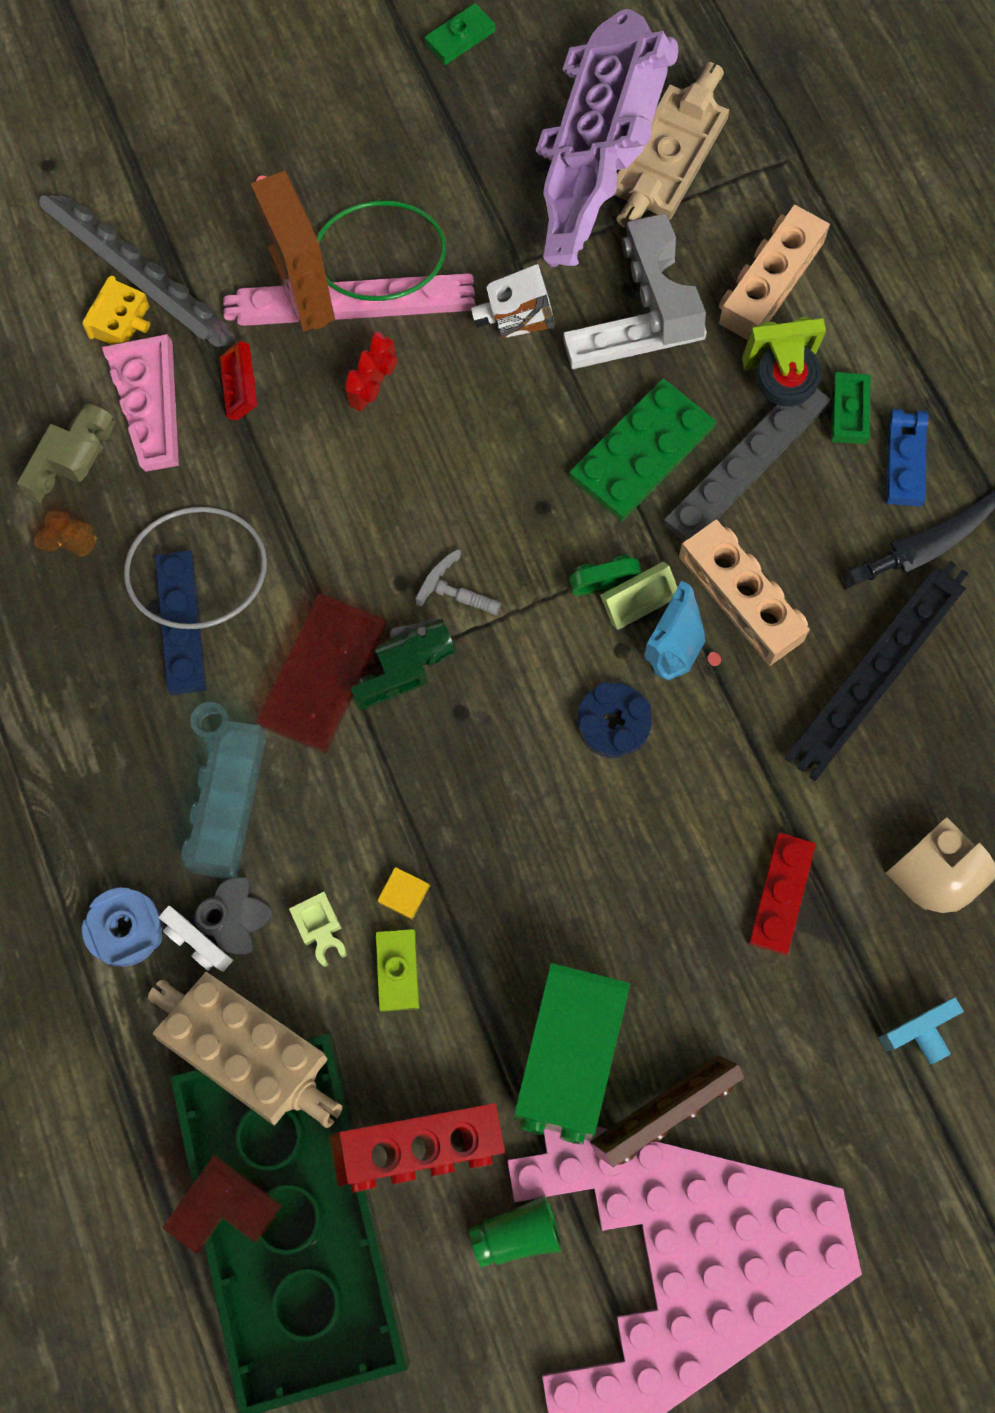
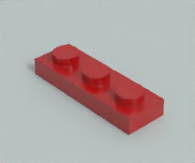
M783 833L776 835L748 945L785 956L788 954L816 843Z

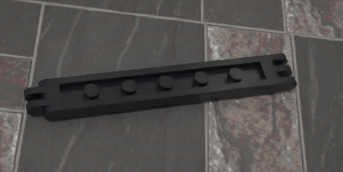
M951 560L942 571L935 567L785 757V760L791 763L798 757L799 752L803 754L805 758L797 767L802 773L811 762L815 763L817 767L812 770L809 776L814 782L965 591L966 587L961 585V583L968 575V572L962 569L955 579L951 578L949 574L956 566Z

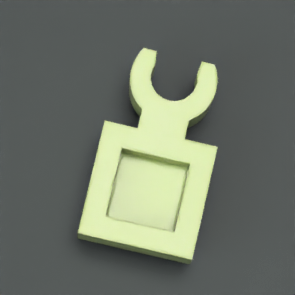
M325 892L289 908L304 943L309 945L315 941L317 942L315 954L322 966L328 965L325 951L329 947H336L342 958L347 956L344 944L332 935V933L342 928Z

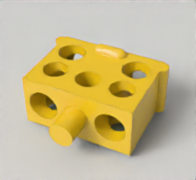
M114 276L108 277L83 320V326L88 338H96L110 345L129 342L136 330L147 333L150 322L142 319L149 308L146 294L116 281Z

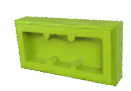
M415 929L376 932L380 1011L420 1009Z

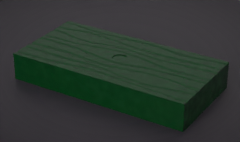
M329 1034L306 1040L322 1051L327 1058L325 1064L317 1072L315 1078L316 1089L342 1105V1111L338 1118L330 1114L329 1118L334 1123L329 1128L322 1126L319 1121L302 1109L298 1111L293 1109L285 1112L274 1126L199 1070L170 1077L239 1413H262L403 1372L411 1364L370 1190L352 1193L350 1184L337 1186L330 1135L353 1130L355 1126L334 1037Z

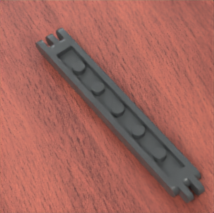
M43 195L40 197L39 204L43 210L199 338L207 339L216 347L234 344V334L229 331L227 324L213 314L214 311L210 306L197 301L189 294L188 288L178 282H174L165 275V270L161 266L144 258L139 248L126 243L117 236V231L114 228L96 219L91 209L78 204L69 196Z

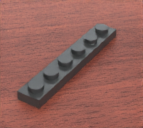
M816 389L814 395L802 404L793 407L777 405L664 519L663 525L681 541L685 542L716 519L718 520L829 406L831 399L819 389Z

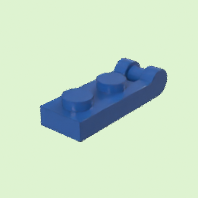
M891 408L888 418L886 504L922 507L925 502L928 411L916 410L915 414L903 413V409ZM902 427L913 428V434H902Z

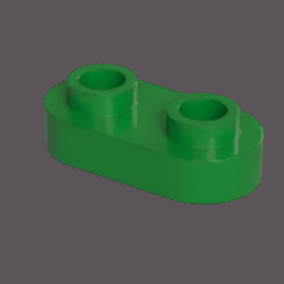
M621 555L611 559L606 564L595 566L590 563L578 566L574 569V574L569 577V583L574 595L584 596L610 590L641 574L642 570L638 559L630 558L629 555Z

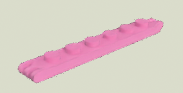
M472 274L438 275L414 293L386 301L354 299L335 291L328 285L335 320L471 311V307L476 306L475 299H473L475 291L472 286L474 284ZM427 276L333 283L342 289L356 294L382 296L412 288ZM282 286L241 288L237 290V295H227L223 298V305L226 307L223 310L224 319L230 321L237 320L239 325L298 322Z

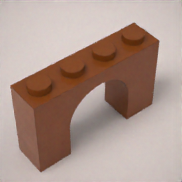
M284 170L251 183L256 206L274 243L268 246L272 265L302 331L306 332L311 329L323 328L329 322L335 320L319 241Z

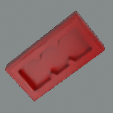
M242 341L236 343L219 357L226 416L228 419L238 421L257 406L250 344Z

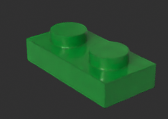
M835 372L832 388L831 442L868 443L870 439L871 374Z

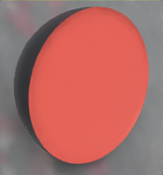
M711 652L708 655V662L711 665L718 666L721 663L722 657L718 652Z

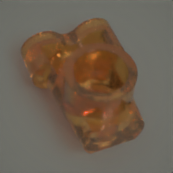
M51 510L45 516L44 529L35 535L34 542L35 546L40 550L54 552L57 548H67L76 556L82 557L94 548L96 535L93 533L90 524L71 519L66 512Z

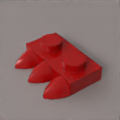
M379 331L373 334L370 352L367 350L362 351L358 371L355 369L350 370L346 381L349 406L360 412L364 410L368 402L372 403L376 399L381 381L385 375L389 376L393 372L397 364L398 358L395 353L394 340L385 337Z

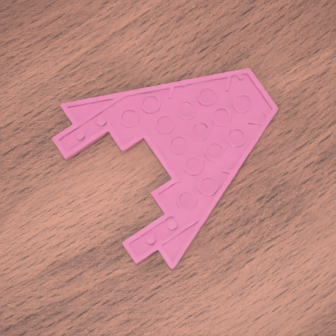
M597 1127L594 1138L608 1129ZM548 1129L544 1130L547 1154L508 1160L514 1202L536 1199L544 1194L548 1197L594 1189L602 1231L641 1224L657 1309L616 1316L624 1360L542 1374L548 1413H667L862 1275L842 1188L660 1142L648 1143L638 1150L633 1159L627 1163L611 1167L595 1154L589 1140H584L583 1145L569 1143L560 1139L561 1133Z

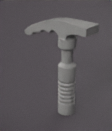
M460 550L447 555L430 572L416 597V605L423 606L429 594L436 591L439 595H450L455 597L458 602L473 606L474 608L477 607V609L480 608V610L487 611L493 615H497L501 607L500 601L484 597L465 588H454L449 586L448 582L439 580V577L444 575L446 568H450L454 561L457 562L461 557Z

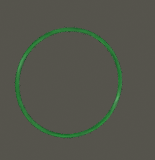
M386 200L357 204L339 212L322 227L317 235L319 244L326 230L348 213L372 206H396L423 216L434 226L440 237L441 254L436 267L423 281L405 291L382 296L361 295L340 288L326 276L327 283L332 289L354 299L386 301L414 293L435 277L442 267L446 255V240L438 223L423 210L402 202Z

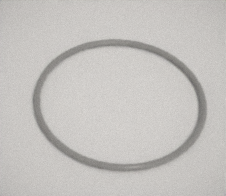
M212 507L184 508L158 518L137 536L129 549L124 565L126 589L137 608L147 617L160 624L179 629H199L214 626L240 613L258 594L267 569L266 551L261 538L254 528L239 516ZM209 512L227 516L243 525L252 534L260 550L261 572L258 582L249 597L232 612L215 620L202 623L186 624L172 622L148 611L135 596L129 574L131 559L141 540L157 525L182 514Z

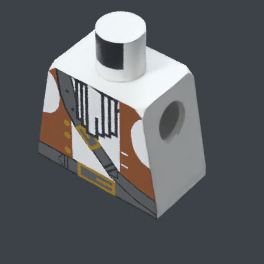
M539 264L489 283L487 285V292L490 302L471 307L477 328L496 322L501 337L505 338L556 327Z

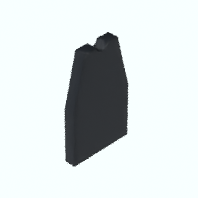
M155 601L146 609L155 615L160 611V605Z

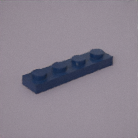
M192 551L155 555L161 618L177 623H200L195 563ZM161 624L167 691L169 694L177 695L207 690L201 628L179 629Z

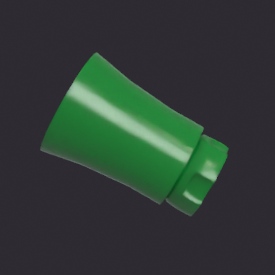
M546 1194L511 1211L484 1219V1223L469 1228L472 1248L480 1268L493 1263L500 1265L526 1257L562 1252L557 1224Z

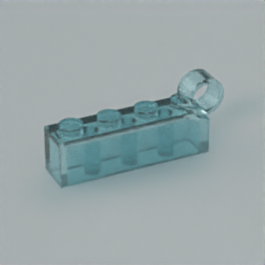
M205 702L195 708L190 722L196 735L206 742V751L209 752L207 766H202L199 772L198 787L201 788L199 802H194L191 808L190 824L193 825L191 838L184 841L181 859L185 862L184 867L193 874L232 879L238 876L267 735L259 725L231 721L230 716L220 704ZM219 714L222 716V723L217 730L213 732L201 730V722L207 715Z

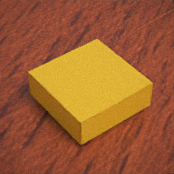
M395 867L378 899V903L413 920L430 885Z

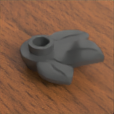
M232 878L220 884L214 897L203 900L197 906L194 914L195 924L201 932L214 936L216 943L222 950L236 955H245L253 951L250 933L262 928L273 914L271 909L262 901L248 897L250 886L248 878ZM215 910L220 911L221 919L219 922L211 924L208 920L209 914Z

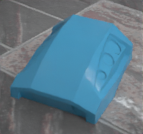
M683 581L680 582L673 598L650 637L644 654V659L650 662L654 669V674L667 681L688 673L705 643V632L700 617V609L694 597V590Z

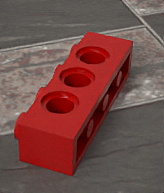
M496 1103L353 1129L330 1135L337 1186L350 1184L352 1193L377 1188L375 1179L390 1176L391 1183L397 1184L416 1180L415 1171L430 1169L432 1177L455 1172L454 1163L468 1161L469 1169L493 1164V1155L505 1153ZM454 1130L459 1132L463 1138V1147L460 1152L456 1151L450 1142V1137ZM415 1137L422 1140L425 1145V1155L421 1160L416 1158L411 1150L412 1141ZM375 1145L381 1146L387 1155L386 1163L382 1168L375 1165L372 1160V1150Z

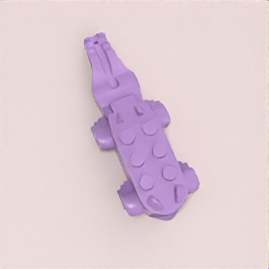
M631 9L621 10L603 22L593 32L586 45L569 48L562 70L570 78L574 77L575 82L561 126L543 129L536 148L539 155L552 160L543 191L549 217L543 258L551 268L557 267L559 264L566 266L579 264L577 259L578 251L583 249V243L588 240L600 206L616 192V171L627 169L650 141L652 135L651 124L666 79L668 66L674 65L678 57V43L675 38L666 37L663 31L652 33L644 17Z

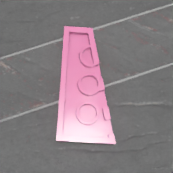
M166 334L102 347L105 358L108 360L111 368L110 374L113 383L116 385L121 399L119 402L122 412L126 415L129 434L140 467L147 472L179 466L172 340Z

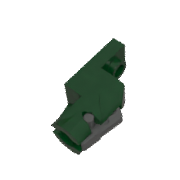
M443 619L425 620L391 630L389 640L375 648L384 674L380 676L376 674L365 676L357 681V685L350 687L359 711L428 684L423 665L427 664L428 667H431L445 657L455 653L452 639Z

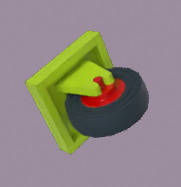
M801 317L790 323L783 324L764 322L752 328L742 356L744 371L757 369V384L761 393L770 402L779 406L793 407L804 403L814 395L821 380V366L816 352L826 333L824 318L812 320L810 317Z

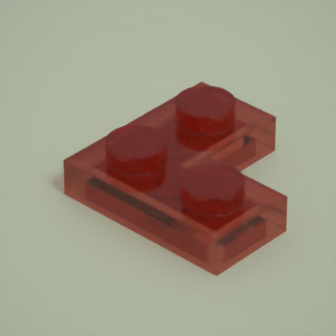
M213 1156L165 1223L163 1229L194 1253L200 1252L222 1219H225L256 1242L277 1214L282 1204L219 1157Z

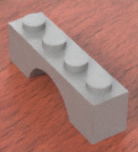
M667 214L627 222V237L622 238L624 256L626 259L631 258L632 261L631 273L635 283L640 282L641 285L640 296L642 304L650 309L649 318L652 331L659 333L663 346L704 337L706 311L696 286L675 283L662 274L664 269L675 263L676 236Z

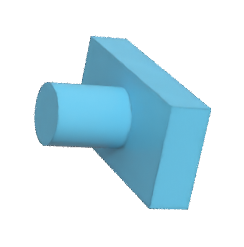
M955 997L883 1034L878 1039L886 1052L915 1039L928 1063L931 1065L951 1054L936 1027L964 1011Z

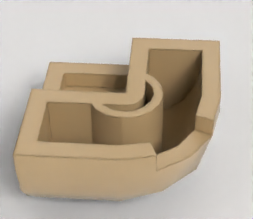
M946 817L892 866L886 874L914 903L925 911L928 909L940 913L957 912L970 904L995 880V862L980 842L974 845Z

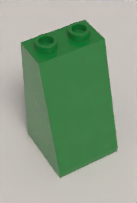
M551 963L513 1121L521 1122V1129L536 1134H544L545 1129L561 1133V1140L578 1145H583L584 1140H593L630 983Z

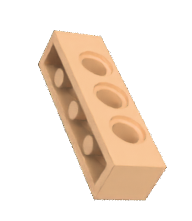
M795 204L787 216L781 214L772 229L773 236L769 241L764 239L757 248L754 258H756L751 266L746 264L737 278L738 285L735 290L729 289L723 296L719 304V309L722 310L719 324L748 340L753 327H757L764 322H770L824 244L830 223ZM749 296H755L759 299H752Z
M716 519L682 543L679 558L769 667L804 642L810 631L807 627L808 622L805 616L798 609L790 607L785 601L784 593L779 585L774 581L769 582L761 572V566L757 559L742 550L738 545L735 533L729 527H723ZM725 559L730 562L731 567H719L715 560ZM748 586L754 591V594L750 596L743 595L737 587ZM770 613L776 617L777 623H767L760 615Z

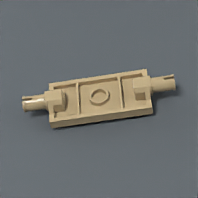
M707 62L696 83H692L684 89L669 85L663 95L651 124L652 135L650 141L628 168L621 169L617 175V189L614 195L627 201L617 217V222L625 228L629 220L641 219L646 209L658 215L667 214L669 220L674 215L728 119L729 109L717 105L713 98V91L724 75V71L719 65H716L713 72L710 73L714 63Z
M208 972L203 974L186 995L169 985L165 980H160L156 983V986L162 989L161 993L155 988L150 990L148 995L149 1001L169 1013L153 1032L156 1039L275 1126L285 1112L293 1109L296 1111L302 1109L319 1121L325 1128H329L334 1123L329 1118L330 1114L335 1118L339 1117L342 1105L316 1089L315 1078L317 1072L327 1061L325 1054Z

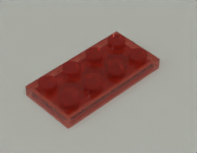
M318 594L257 720V725L265 730L326 754L353 698L350 687L357 685V681L362 678L387 625L386 620L325 595Z

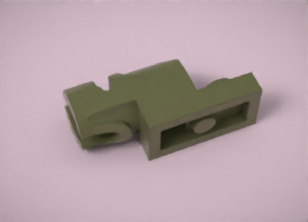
M84 404L78 415L68 425L67 430L50 424L17 482L25 496L32 501L41 503L45 494L52 490L56 474L76 482H81L88 474L98 454L103 450L99 440L109 439L116 425V422L111 421L113 416L100 407Z

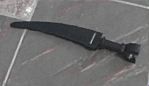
M995 490L950 520L913 536L891 542L893 550H889L887 555L872 562L864 561L861 566L841 575L839 578L844 589L847 590L866 580H874L876 575L892 568L896 570L901 566L904 573L940 556L967 537L995 509Z

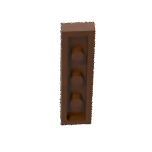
M718 1055L591 1140L590 1144L595 1154L611 1167L627 1163L633 1159L638 1150L648 1143L664 1138L673 1126L682 1120L691 1119L698 1115L702 1109L701 1107L715 1098L729 1094L733 1090L734 1085L744 1079L743 1073L738 1064Z

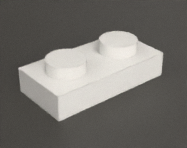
M168 906L159 916L167 924L163 932L179 946L184 941L196 950L191 956L206 970L209 971L215 966L224 972L232 963V958L171 906Z

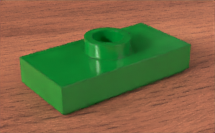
M474 3L426 35L425 45L446 65L494 33L495 23Z

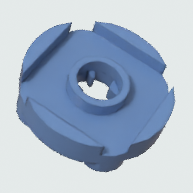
M115 888L99 895L89 908L91 910L88 912L87 918L83 921L82 925L83 940L90 953L111 966L126 967L140 963L150 956L153 950L159 947L162 942L163 921L159 918L161 915L159 908L152 899L139 891L129 888ZM125 917V921L128 922L131 919L132 927L129 929V934L122 937V934L119 933L116 937L113 929L118 927L117 920Z

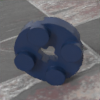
M608 682L599 684L585 696L578 710L577 725L583 742L592 752L606 758H620L622 755L634 753L644 745L649 736L652 726L651 706L641 693L630 686ZM614 712L621 714L620 719L625 721V724L623 726L616 725L614 729L608 727V720L604 717L607 714L612 715Z

